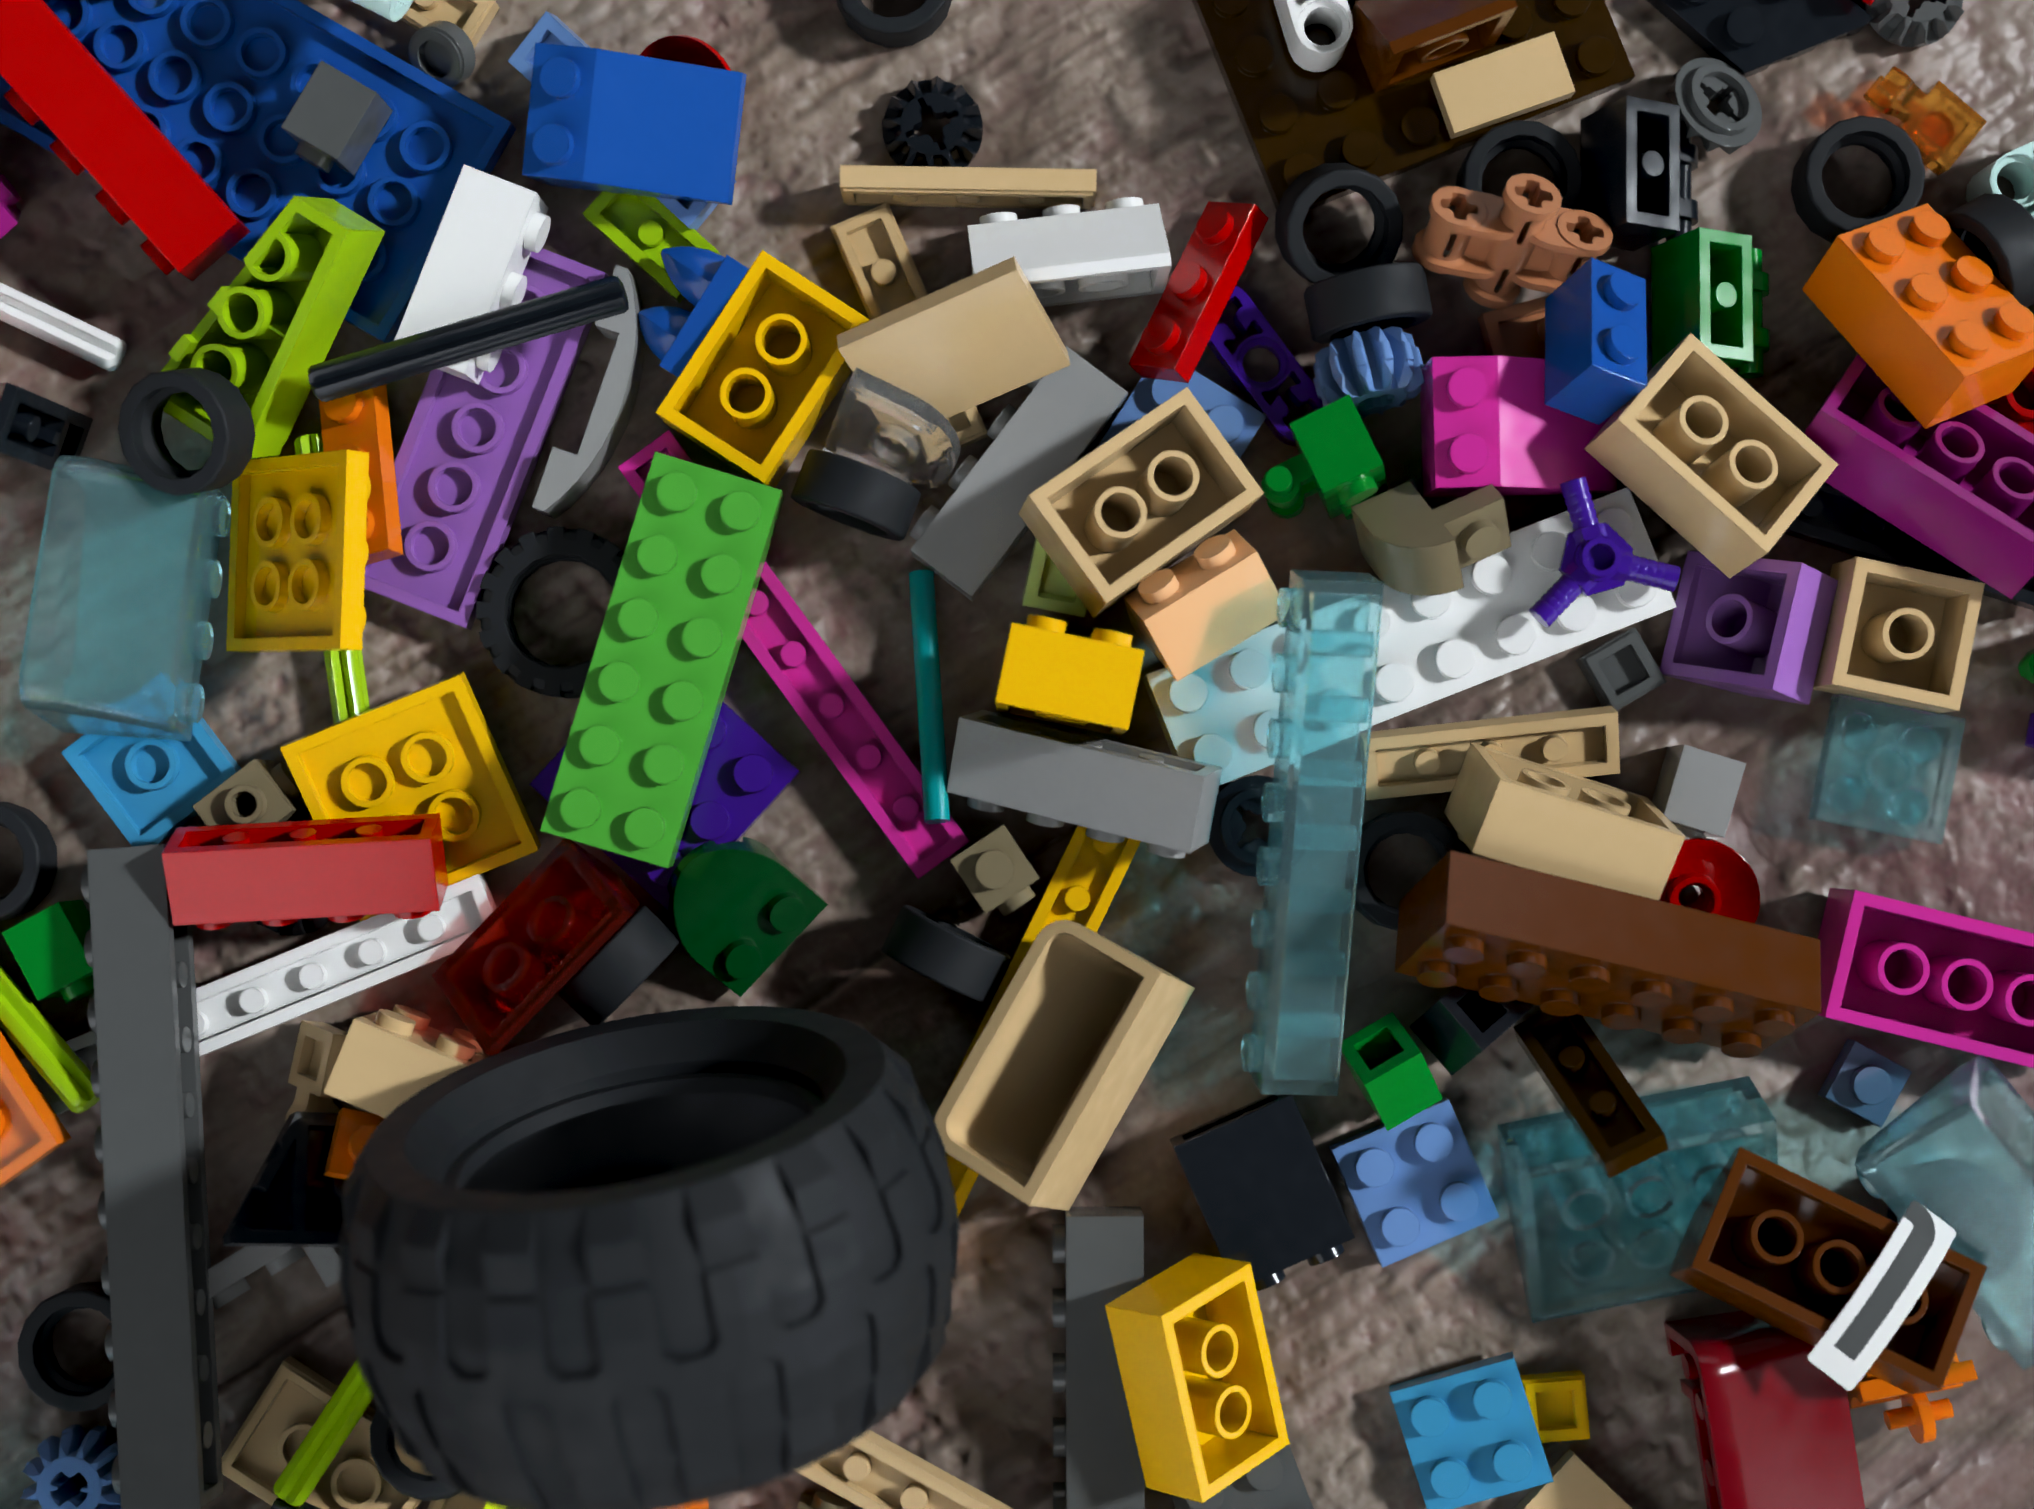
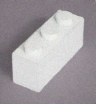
M465 164L463 165L394 341L522 302L527 288V277L523 275L531 252L539 253L543 248L551 225V218L546 215L549 208L537 192ZM502 350L441 367L438 370L479 385L484 371L490 373L496 367Z

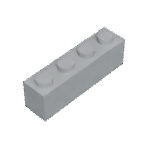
M1066 346L1069 355L1070 366L1026 384L1032 391L1018 410L1008 404L989 428L987 435L994 441L982 457L978 460L970 454L956 470L948 483L955 492L942 509L938 510L931 505L919 518L909 534L916 540V543L910 549L912 556L972 602L1028 531V526L1018 514L1028 495L1082 459L1126 402L1128 394L1126 390L1068 346Z
M979 710L959 717L946 792L968 797L967 806L986 812H1003L1005 807L1027 812L1026 820L1036 825L1058 828L1063 827L1064 822L1087 827L1086 835L1095 840L1121 843L1124 842L1126 837L1148 843L1147 851L1152 854L1179 859L1184 858L1186 853H1192L1209 842L1223 767L995 712Z

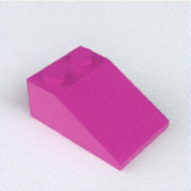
M1500 355L1432 357L1421 368L1424 377L1420 392L1423 497H1462L1490 484L1502 496L1562 494L1561 483L1580 477H1586L1591 494L1614 493L1617 491V478L1584 449L1610 417L1598 425L1544 405L1545 359Z

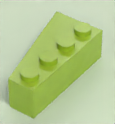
M293 196L243 260L246 265L229 286L220 287L207 304L210 308L207 314L191 334H183L168 354L171 356V359L160 372L200 367L224 376L240 390L251 409L255 429L251 459L280 455L311 390L308 369L311 365L325 361L385 234V230L334 199ZM186 392L171 395L163 411L213 442L211 421L202 404Z

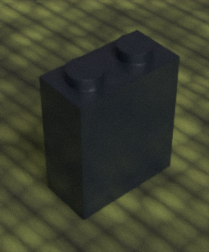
M1286 1088L1170 1139L1221 1257L1250 1262L1257 1291L1279 1283L1286 1277L1284 1269L1306 1259L1310 1266H1314L1336 1258L1345 1251L1342 1243L1355 1238L1294 1098Z

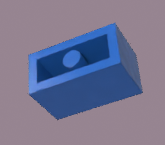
M1591 257L1545 299L1544 405L1600 425L1647 387L1646 279Z

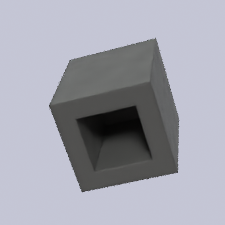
M321 60L281 127L299 143L294 153L309 164L327 174L336 165L355 176L393 110L377 92Z

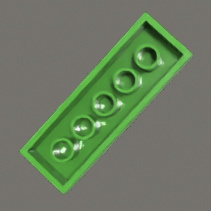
M655 451L540 831L664 868L674 866L784 501L782 490Z

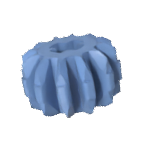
M1374 326L1368 331L1363 332L1353 330L1350 336L1333 339L1330 342V346L1322 348L1315 354L1316 362L1313 368L1316 378L1313 381L1317 397L1322 400L1323 407L1350 394L1361 419L1371 414L1378 413L1383 415L1385 410L1402 407L1406 400L1415 398L1421 392V384L1424 382L1421 369L1424 367L1421 353L1419 347H1415L1412 334L1403 332L1400 327L1391 326L1381 330L1380 327Z
M75 1424L64 1429L61 1438L51 1435L38 1445L39 1448L37 1450L40 1457H35L27 1462L25 1469L22 1471L36 1483L24 1489L21 1499L29 1501L38 1500L42 1507L40 1509H121L120 1494L114 1491L112 1485V1466L115 1457L118 1455V1441L112 1445L107 1444V1425H98L86 1434L80 1424ZM79 1474L83 1475L87 1481V1485L82 1488L75 1480V1477Z

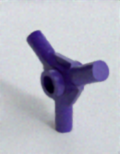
M1580 477L1560 484L1567 511L1570 515L1573 532L1567 534L1559 566L1562 576L1529 609L1532 616L1538 622L1549 628L1581 593L1585 596H1590L1624 586L1626 581H1633L1634 583L1674 592L1680 577V567L1633 555V548L1606 522L1599 524L1586 477Z

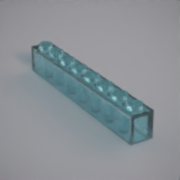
M1290 570L1289 587H1281L1278 595L1277 621L1279 627L1286 628L1284 653H1276L1272 664V688L1274 693H1280L1278 718H1271L1269 720L1266 738L1268 757L1275 758L1273 783L1264 784L1261 798L1263 821L1270 822L1268 846L1259 847L1256 860L1258 885L1264 886L1263 909L1254 910L1251 922L1252 945L1254 948H1259L1258 970L1248 973L1246 983L1247 1007L1249 1010H1254L1253 1031L1252 1033H1244L1241 1045L1243 1071L1251 1074L1261 1094L1338 1096L1384 583L1369 573Z

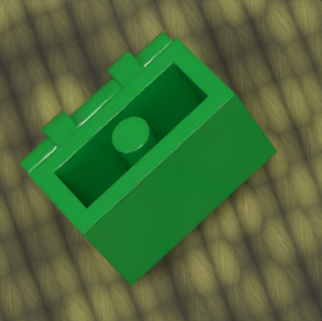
M1698 227L1652 247V368L1684 338L1692 333L1731 369L1737 368V374L1741 378L1748 379L1763 376V353L1770 350V330L1763 328V298L1769 295V274L1762 272V250L1752 248V235Z
M1350 394L1289 423L1299 454L1266 471L1261 483L1269 509L1274 515L1284 519L1293 518L1301 513L1305 506L1306 498L1317 492L1330 519L1344 514L1347 520L1353 519L1352 506L1388 491L1384 464Z

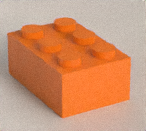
M1928 203L1838 235L1802 288L1803 292L1924 429L2014 392L2034 367V314L2028 308L2021 305L1995 277L1988 264L1979 259L1951 229L1948 221L1936 213Z

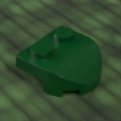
M743 837L742 842L716 844L714 841H708L696 847L677 865L667 885V890L670 894L669 917L667 919L672 930L680 939L689 955L739 997L751 987L828 905L820 894L782 863L771 849L759 841Z

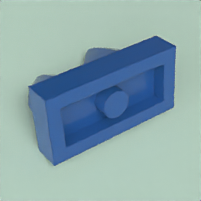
M692 246L665 248L661 251V256L670 280L680 294L695 306L693 311L690 312L679 307L657 306L641 310L638 313L643 338L652 353L661 360L659 366L676 377L680 376L749 271V268L728 255L724 257L710 250Z

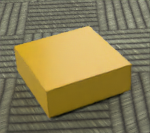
M1580 1370L1520 1375L1542 1443L1590 1439L1585 1375Z

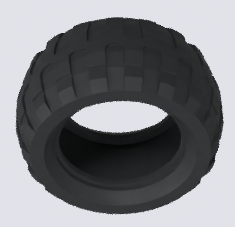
M722 1006L683 1009L603 1022L600 1025L594 1024L519 1045L447 1075L420 1090L396 1107L377 1126L354 1161V1169L344 1183L342 1193L345 1223L342 1224L340 1233L339 1281L360 1372L379 1409L390 1420L398 1444L407 1455L422 1462L425 1472L438 1481L468 1496L497 1507L507 1509H671L727 1496L768 1483L800 1470L847 1446L878 1425L899 1406L940 1354L945 1343V1326L951 1319V1280L955 1279L959 1220L953 1183L941 1136L925 1099L918 1093L909 1063L876 1039L868 1030L848 1020L825 1013L768 1006Z

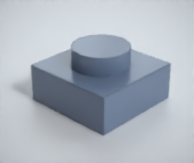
M1847 1039L1818 1095L1863 1120L1882 1128L1912 1071L1857 1041Z

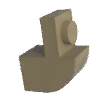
M1409 481L1351 507L1361 555L1383 583L1394 590L1406 594L1431 596L1464 588L1462 568L1512 547L1504 498L1492 484L1432 510Z

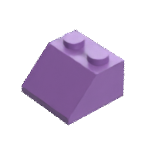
M1687 551L1675 602L1676 607L1673 610L1660 665L1661 673L1665 676L1751 697L1809 705L1838 580L1802 562L1765 558L1758 559L1729 579L1700 552Z

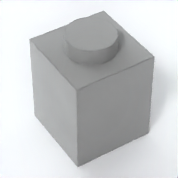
M1685 744L1668 746L1652 802L1685 836L1684 840L1703 838V836L1725 837L1746 763Z

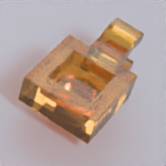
M1895 66L1884 77L1880 75L1863 95V98L1879 112L1901 120L1898 127L1907 132L1919 148L1923 164L1937 176L1949 170L1987 123L1984 118L1940 81L1923 92L1906 73Z

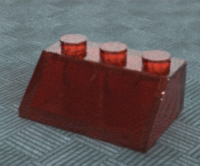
M564 838L431 976L484 1053L489 1056L498 1054L629 919L640 903L612 868L573 840Z

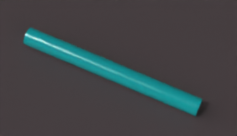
M915 570L909 572L924 823L941 824L950 821L949 796L948 792H946L948 780L934 572L931 570Z

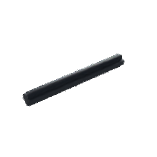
M612 275L311 365L308 369L310 387L317 399L328 402L625 313L629 309L628 297L622 281L618 276Z

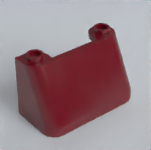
M1743 1311L1664 1322L1669 1354L1671 1356L1682 1355V1367L1686 1378L1680 1379L1681 1390L1691 1400L1707 1509H1869L1865 1508L1847 1390L1808 1360V1354L1814 1346Z

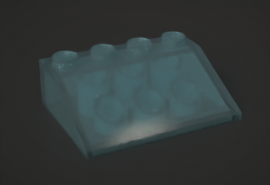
M1749 1076L1639 1097L1664 1132L1669 1149L1610 1179L1565 1112L1497 1124L1502 1177L1528 1312L1532 1323L1701 1291L1668 1275L1692 1215L1736 1148L1742 1147L1778 1165L1776 1119Z

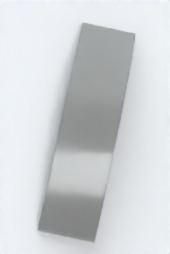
M615 265L612 275L618 276L622 281L628 297L629 309L625 313L605 318L595 323L599 331L606 338L615 340L616 344L578 453L574 454L552 447L532 504V508L554 519L569 509L601 474L625 432L638 395L645 353V340L638 319V313L643 310V303L638 282L628 268Z

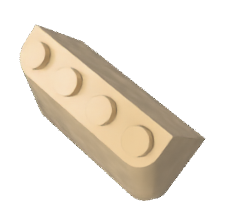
M1059 920L1048 924L1035 938L936 1112L934 1122L943 1141L945 1152L1028 1206L1069 1211L1195 987L1077 922Z

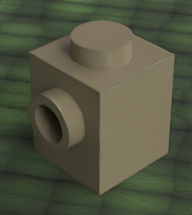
M253 759L192 806L207 826L298 821L309 812L305 802L300 797L301 793L289 767L283 762L276 765L273 760Z
M1005 824L950 860L985 914L998 907L1005 917L1036 896L1029 885L1040 878Z

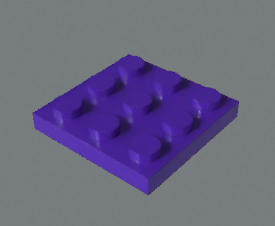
M723 701L674 866L664 868L607 850H601L669 912L670 894L667 890V885L673 871L681 860L696 847L708 841H714L716 844L739 841L801 771ZM565 746L529 784L548 802Z

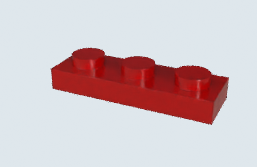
M1208 201L1128 363L1141 377L1189 383L1269 219L1256 204Z

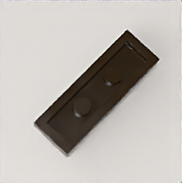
M1542 1012L1513 1027L1519 1044L1609 1179L1669 1149L1664 1132L1583 1016L1577 1014L1554 1016Z

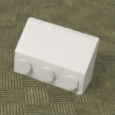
M1139 197L1114 199L1105 204V210L1080 212V206L1074 204L1057 205L1044 209L1042 211L1043 217L1019 220L1014 212H995L981 216L979 218L980 224L967 225L972 274L1015 256L1043 307L1163 293L1172 264L1159 203L1144 205L1143 199Z

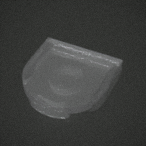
M857 367L847 384L823 451L842 455L882 470L910 485L930 484V488L940 487L948 481L959 459L961 450L956 431L937 409L924 400Z

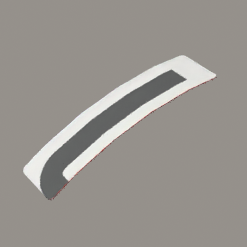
M1913 1200L1883 1251L1853 1296L1808 1354V1360L1846 1390H1853L1889 1343L1923 1293L1956 1236L1955 1229L1918 1201Z

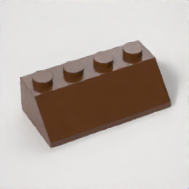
M1738 1147L1692 1215L1668 1275L1815 1347L1870 1271L1899 1223L1755 1153ZM1949 1248L1923 1293L1867 1373L1910 1394L1942 1390L1987 1266Z

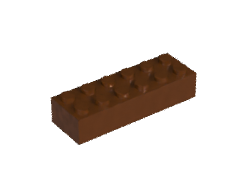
M1452 850L1399 902L1394 972L1417 977L1418 982L1429 987L1446 988L1457 986L1478 991L1482 998L1489 1001L1509 1002L1517 1000L1540 1006L1543 1012L1554 1016L1577 1014L1599 1019L1603 1026L1614 1030H1632L1637 1028L1659 1033L1662 1039L1670 1043L1692 1044L1697 1042L1719 1047L1723 1054L1735 1058L1758 1056L1763 1050L1786 1035L1792 1034L1795 1029L1821 1013L1820 939Z

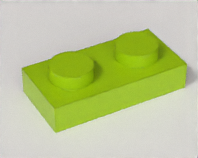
M601 192L582 213L589 223L678 303L684 297L670 280L664 267L661 251L671 247L692 246L710 250L721 255L695 229L688 228L656 197Z

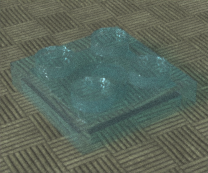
M1844 694L1832 695L1808 819L1930 844H1942L1966 719Z

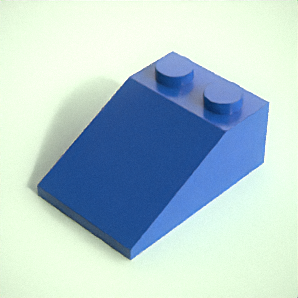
M535 43L522 175L554 187L732 205L747 75L742 72L598 48Z

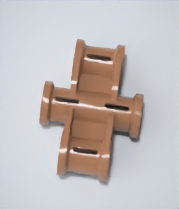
M1520 173L1513 175L1507 180L1502 197L1468 190L1459 186H1445L1436 190L1431 197L1428 207L1431 217L1426 228L1416 234L1411 250L1417 262L1429 271L1464 277L1463 286L1465 292L1478 304L1491 309H1504L1516 302L1521 287L1546 293L1554 292L1568 279L1569 273H1575L1591 257L1597 259L1598 256L1604 255L1612 243L1613 233L1610 226L1596 214L1585 210L1561 207L1562 197L1560 191L1552 182L1535 174ZM1524 193H1529L1527 198L1523 196ZM1452 205L1456 206L1454 212L1449 209ZM1575 229L1580 230L1578 234L1574 233ZM1445 248L1450 251L1448 255H1443ZM1496 285L1501 286L1500 290H1495Z

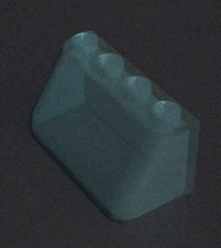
M61 455L56 460L51 474L19 674L20 696L27 710L63 733L191 741L193 723H198L201 720L205 706L204 689L199 684L202 660L210 658L214 642L213 627L208 622L211 598H217L222 587L221 563L217 560L220 537L228 535L231 525L230 503L219 489L174 496L151 488L128 465L93 457Z
M1979 1055L1954 1069L1864 1143L1858 1150L1854 1165L1856 1166L1858 1178L1866 1191L1876 1199L1882 1198L1898 1217V1223H1900L1910 1203L1916 1200L1955 1229L1956 1236L1949 1247L1950 1249L1987 1266L1972 1308L1981 1318L1982 1327L1991 1343L2000 1351L2007 1350L2019 1366L2025 1370L2034 1365V1111L2002 1072L1989 1059Z

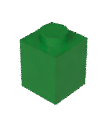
M83 900L57 902L2 932L6 943L38 1001L63 997L65 1003L69 1004L94 992L93 968L88 965L84 954V939L91 926L90 913Z
M1393 1012L1337 1043L1360 1091L1387 1131L1443 1099L1421 1051Z

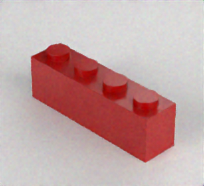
M440 813L177 827L161 853L173 926L196 925L201 930H218L228 927L234 922L262 921L264 925L278 927L295 923L299 919L327 917L332 922L347 923L359 920L366 915L393 914L400 919H415L426 916L431 911H440L448 886Z

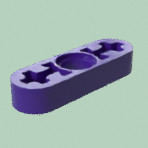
M1236 286L1226 305L1228 306L1233 302L1238 307L1233 318L1234 324L1242 335L1247 332L1250 326H1253L1259 334L1245 339L1235 353L1231 354L1226 346L1232 344L1236 337L1225 323H1220L1216 325L1207 345L1251 405L1266 416L1264 422L1275 437L1284 444L1296 446L1291 428L1289 429L1283 421L1289 412L1287 405L1279 395L1272 405H1269L1263 396L1275 392L1281 387L1285 379L1290 376L1297 385L1289 387L1286 394L1294 405L1301 407L1308 403L1316 411L1323 407L1322 400L1318 399L1312 380L1248 294ZM1256 348H1264L1271 351L1279 363L1276 377L1267 382H1256L1250 379L1243 368V358L1249 351Z

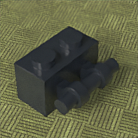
M1626 95L1581 119L1580 165L1583 171L1580 210L1596 214L1610 226L1613 240L1609 248L1635 251L1665 237L1666 241L1680 236L1691 231L1692 226L1698 223V202L1692 199L1691 171L1698 167V147L1691 144V137L1686 138L1688 127L1684 121H1680V105Z

